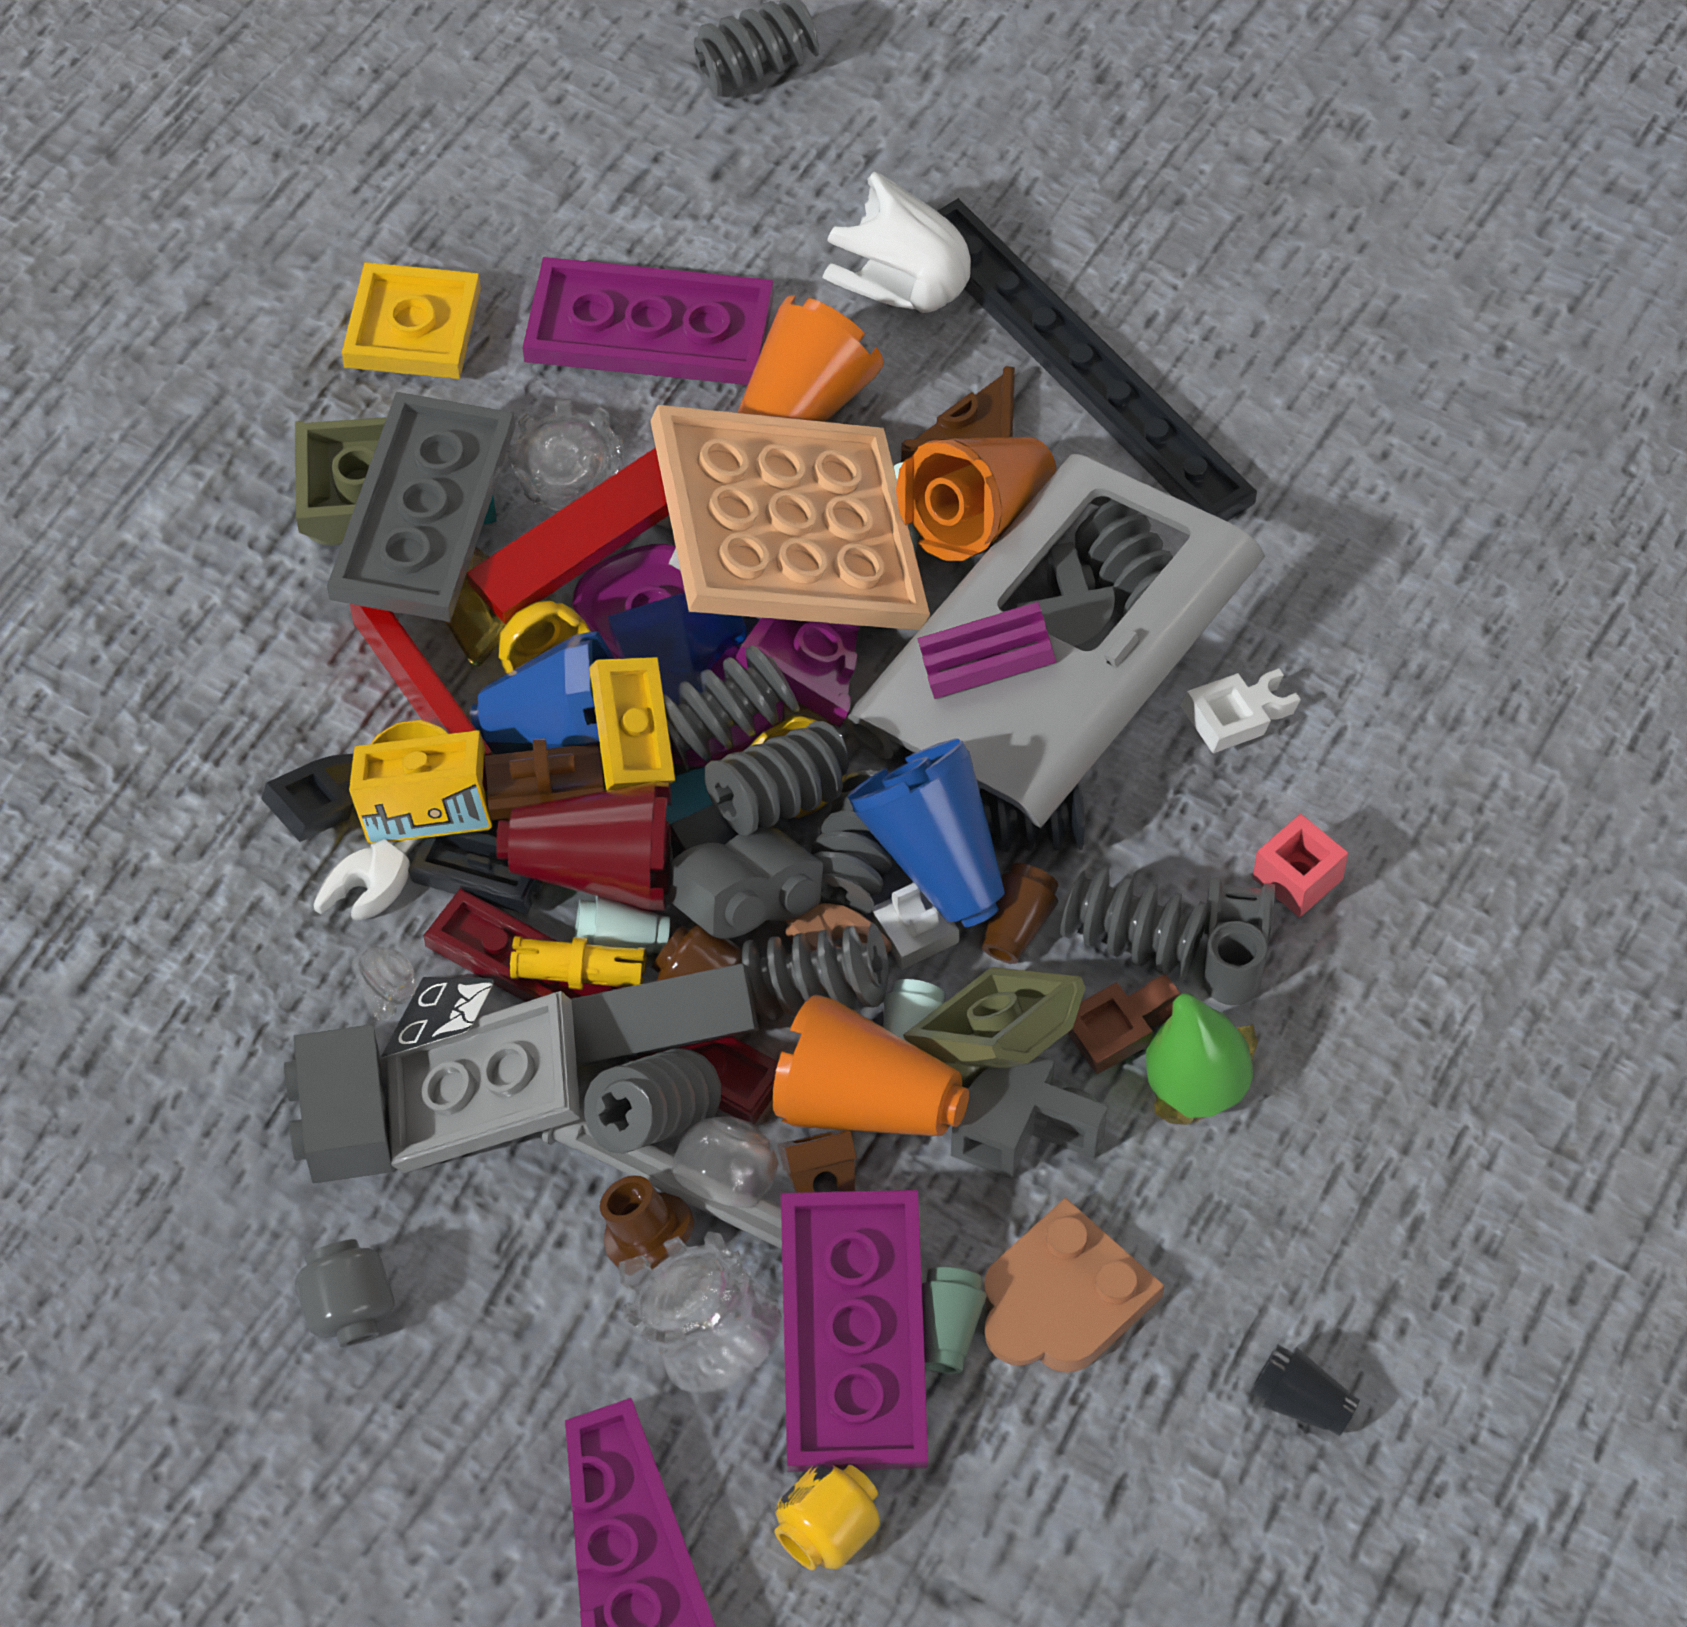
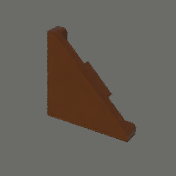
M1004 367L1003 375L977 394L971 392L939 415L937 423L917 438L904 440L901 443V462L912 457L919 446L935 439L1013 437L1015 367Z

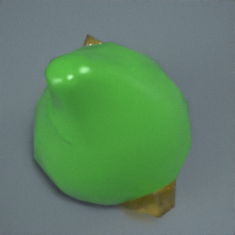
M1188 993L1179 995L1173 1001L1172 1016L1158 1030L1146 1050L1145 1062L1148 1082L1156 1097L1154 1102L1155 1114L1168 1123L1188 1125L1192 1124L1194 1118L1214 1116L1241 1102L1249 1090L1253 1078L1252 1062L1258 1043L1254 1025L1236 1028L1223 1013L1206 1005L1193 995Z

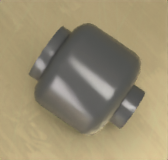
M356 1239L335 1242L305 1256L307 1265L297 1274L295 1287L310 1332L323 1338L337 1337L340 1347L356 1345L378 1336L380 1333L377 1323L385 1319L395 1306L393 1293L380 1255L370 1248H360Z

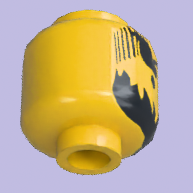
M818 1463L812 1466L777 1503L775 1513L779 1525L774 1530L775 1535L784 1549L805 1568L813 1571L818 1566L832 1570L840 1569L875 1535L880 1526L879 1513L873 1503L878 1497V1491L870 1479L852 1465H848L844 1470H841L831 1464Z

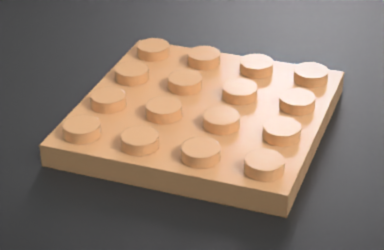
M657 405L650 422L689 612L920 630L930 616L909 527L908 524L905 526L899 514L896 495L897 479L884 428Z

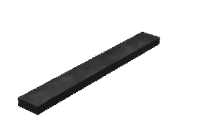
M959 198L937 210L939 214L945 217L959 231L967 244L971 265L970 278L964 290L1171 496L1227 522L1255 504L1257 490Z

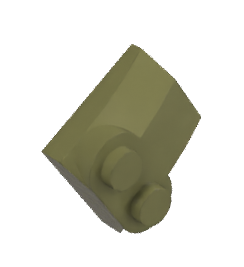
M387 417L310 423L295 421L296 521L299 533L308 536L319 544H342Z
M991 967L904 1033L903 1036L909 1043L958 1070L962 1076V1087L971 1086L975 1079L987 1068H1009L1028 1064L1069 1032L1074 1026L1086 987L1081 976Z

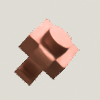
M1167 974L1155 978L1129 996L1115 982L1081 1002L1074 1026L1067 1034L1096 1075L1149 1046L1153 1039V1031L1149 1026L1155 1027L1166 1023L1172 1016L1173 1001L1181 993Z

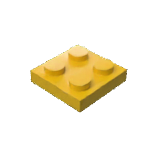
M364 262L341 352L344 368L460 379L481 290L479 273Z

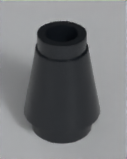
M1279 1344L1272 1351L1250 1391L1264 1400L1263 1408L1323 1430H1329L1338 1436L1345 1430L1360 1402V1399L1349 1394L1346 1388L1298 1347L1291 1352Z

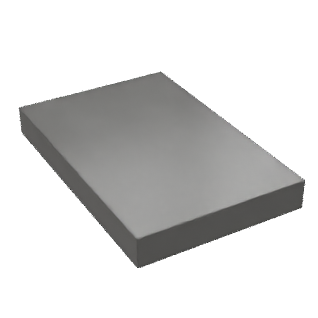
M561 991L478 1017L471 1028L465 1033L386 1057L391 1165L402 1173L581 1119L572 1000Z

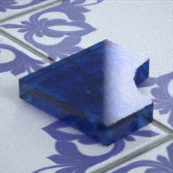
M685 592L608 616L609 630L621 659L657 657L662 692L677 705L680 704L678 692L680 683L686 681L698 692L702 693L701 672L706 669L711 670V667L726 650L744 642L747 638L746 626L741 616L689 612Z

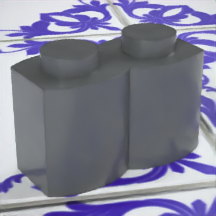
M758 827L753 834L748 836L737 835L725 845L720 843H704L689 848L676 856L671 861L669 901L713 937L733 938L754 930L767 919L772 921L794 919L817 906L821 900L823 863L775 827Z

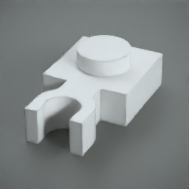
M1276 669L1262 675L1258 683L1250 687L1245 684L1239 673L1191 689L1186 692L1180 706L1211 752L1216 753L1264 735L1271 722L1270 719H1281L1294 714L1301 699L1297 693L1283 698L1271 693L1277 690L1284 676L1280 669Z

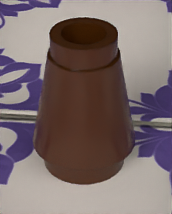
M1024 863L1012 864L1009 872L1001 875L1005 893L995 902L999 910L989 918L985 934L986 938L982 945L983 951L989 956L1008 964H1016L1021 953L1026 950L1059 902L1055 895L1059 887L1057 880L1042 869Z

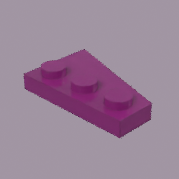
M761 618L741 645L735 660L747 669L746 648L752 645L757 647L767 657L771 656L799 703L836 726L841 727L849 713L851 696L848 695L850 679L856 667L857 653H855V646L860 626Z

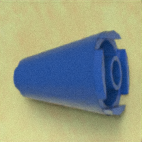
M954 738L905 757L907 764L891 773L885 768L858 785L848 795V799L853 807V812L947 922L961 920L964 927H971L987 920L998 912L999 908L995 902L1004 895L1005 891L970 751L967 750L963 741Z

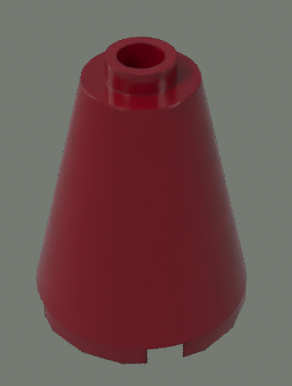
M655 781L514 807L511 811L510 821L499 820L497 859H508L510 873L650 911H665L666 902L664 895H668L671 855V831L669 821H666L667 806H672L671 783Z

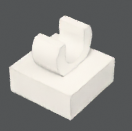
M914 883L893 892L892 898L874 906L871 911V922L890 940L892 945L890 952L902 970L957 944L959 941V929L955 923L947 922Z

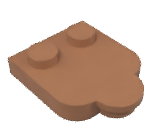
M1065 1197L988 1269L984 1282V1292L987 1295L985 1305L989 1311L985 1322V1340L990 1351L998 1359L1010 1365L1023 1366L1040 1360L1049 1368L1059 1372H1077L1092 1364L1163 1297L1164 1285Z

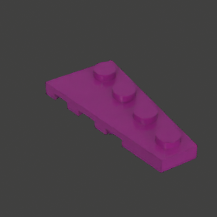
M632 1398L565 1420L581 1627H716Z

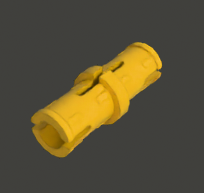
M520 936L514 937L512 947L516 949V952H511V979L529 978L568 982L569 989L583 990L585 984L631 987L644 984V977L642 975L646 973V948L639 947L635 949L591 945L588 942V938L574 937L572 943L525 939Z

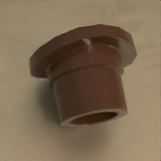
M634 1175L619 1179L605 1191L600 1201V1212L607 1223L603 1239L606 1254L620 1272L630 1275L650 1273L665 1265L680 1252L690 1238L694 1227L693 1212L680 1197L665 1192L658 1193L650 1181L642 1176Z

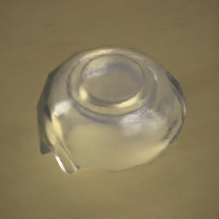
M733 1116L703 1119L686 1130L672 1160L670 1172L681 1186L702 1198L726 1206L753 1208L759 1203L764 1192L770 1191L779 1162L772 1141L751 1122Z

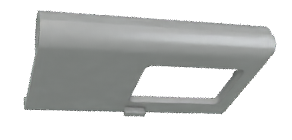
M1071 454L847 714L844 725L854 739L865 749L886 759H890L901 746L916 753L940 742L954 738L960 739V741L964 742L967 750L970 751L978 786L1018 807L1028 817L1030 823L1041 828L1265 558L1264 552L1256 540L1241 528L1116 471L1095 455ZM1113 499L1190 536L1187 542L1095 650L1082 651L1049 635L1056 663L934 699L917 638L1002 613L1001 607L1089 504L1102 506ZM1037 641L1010 650L1001 652V654L1036 644ZM973 660L967 663L940 670V672L957 668L963 665H967L973 662H977V660Z

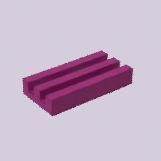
M1039 602L917 638L934 699L1056 663ZM1037 641L1036 644L1001 654V652L1010 650ZM973 660H977V662H973V663H970V664H967V665H963V666H960V667H957V668H953V669H950V670H947V671L940 672V670H943V669H947V668H950V667H953V666H957V665H960V664H963V663H967V662H970V661H973Z

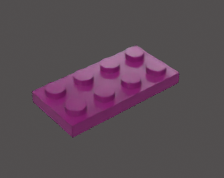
M543 257L522 347L524 362L748 385L766 340L774 297L773 280Z
M918 1190L781 1193L787 1472L808 1471L818 1463L831 1464L841 1470H844L848 1465H852L859 1470L928 1468Z

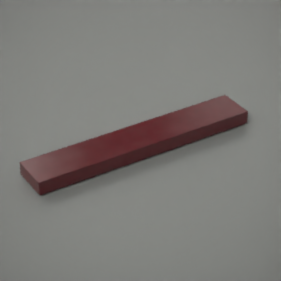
M462 888L457 891L423 935L425 947L481 978L493 979L494 985L525 1002L559 991L563 992L569 999L626 988L585 984L583 990L569 989L568 982L529 978L511 979L510 958L511 952H516V949L512 947L515 936L535 940H557ZM732 1036L677 1047L692 1049L707 1058L715 1067L721 1083V1102L718 1109L753 1127L773 1099V1087L778 1061ZM667 1050L628 1057L627 1059L636 1061Z

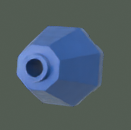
M599 631L574 635L483 687L478 694V704L471 706V723L476 730H480L481 737L493 754L532 751L533 739L546 738L548 749L599 744L600 746L589 667L596 660L614 659V655Z

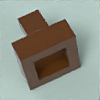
M833 1130L778 1144L783 1170L786 1171L795 1193L815 1192L813 1189L814 1178L824 1171H829L834 1175L838 1192L855 1191L854 1159L857 1157L850 1131Z

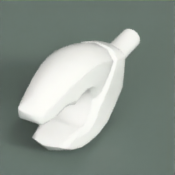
M424 838L398 841L394 846L383 839L371 844L370 847L346 856L330 871L315 898L314 910L320 914L324 913L336 901L345 898L350 889L361 886L368 890L354 904L351 911L352 919L364 920L381 913L400 895L409 875L410 862L406 855Z

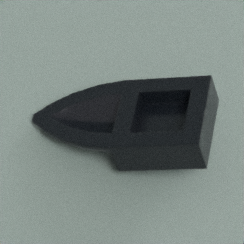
M353 754L332 755L321 758L266 782L261 799L299 842L349 820L354 806L349 791Z

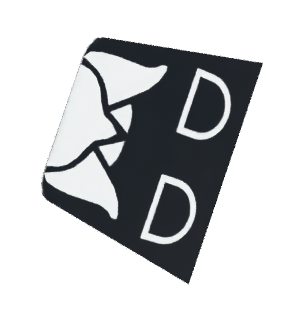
M423 977L380 1058L467 1032L473 1025L493 986V979Z

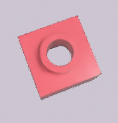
M1300 813L1257 851L1252 878L1262 887L1265 883L1275 884V898L1300 918L1343 880L1349 853Z

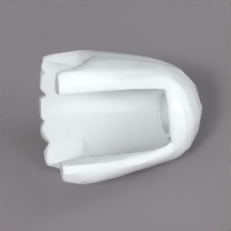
M873 172L867 179L870 186L869 200L865 203L866 216L862 217L860 225L851 227L834 226L827 240L833 245L870 260L861 271L856 273L830 263L822 278L879 302L896 307L916 309L921 313L932 312L944 307L959 296L970 278L971 258L964 238L945 217L887 177Z

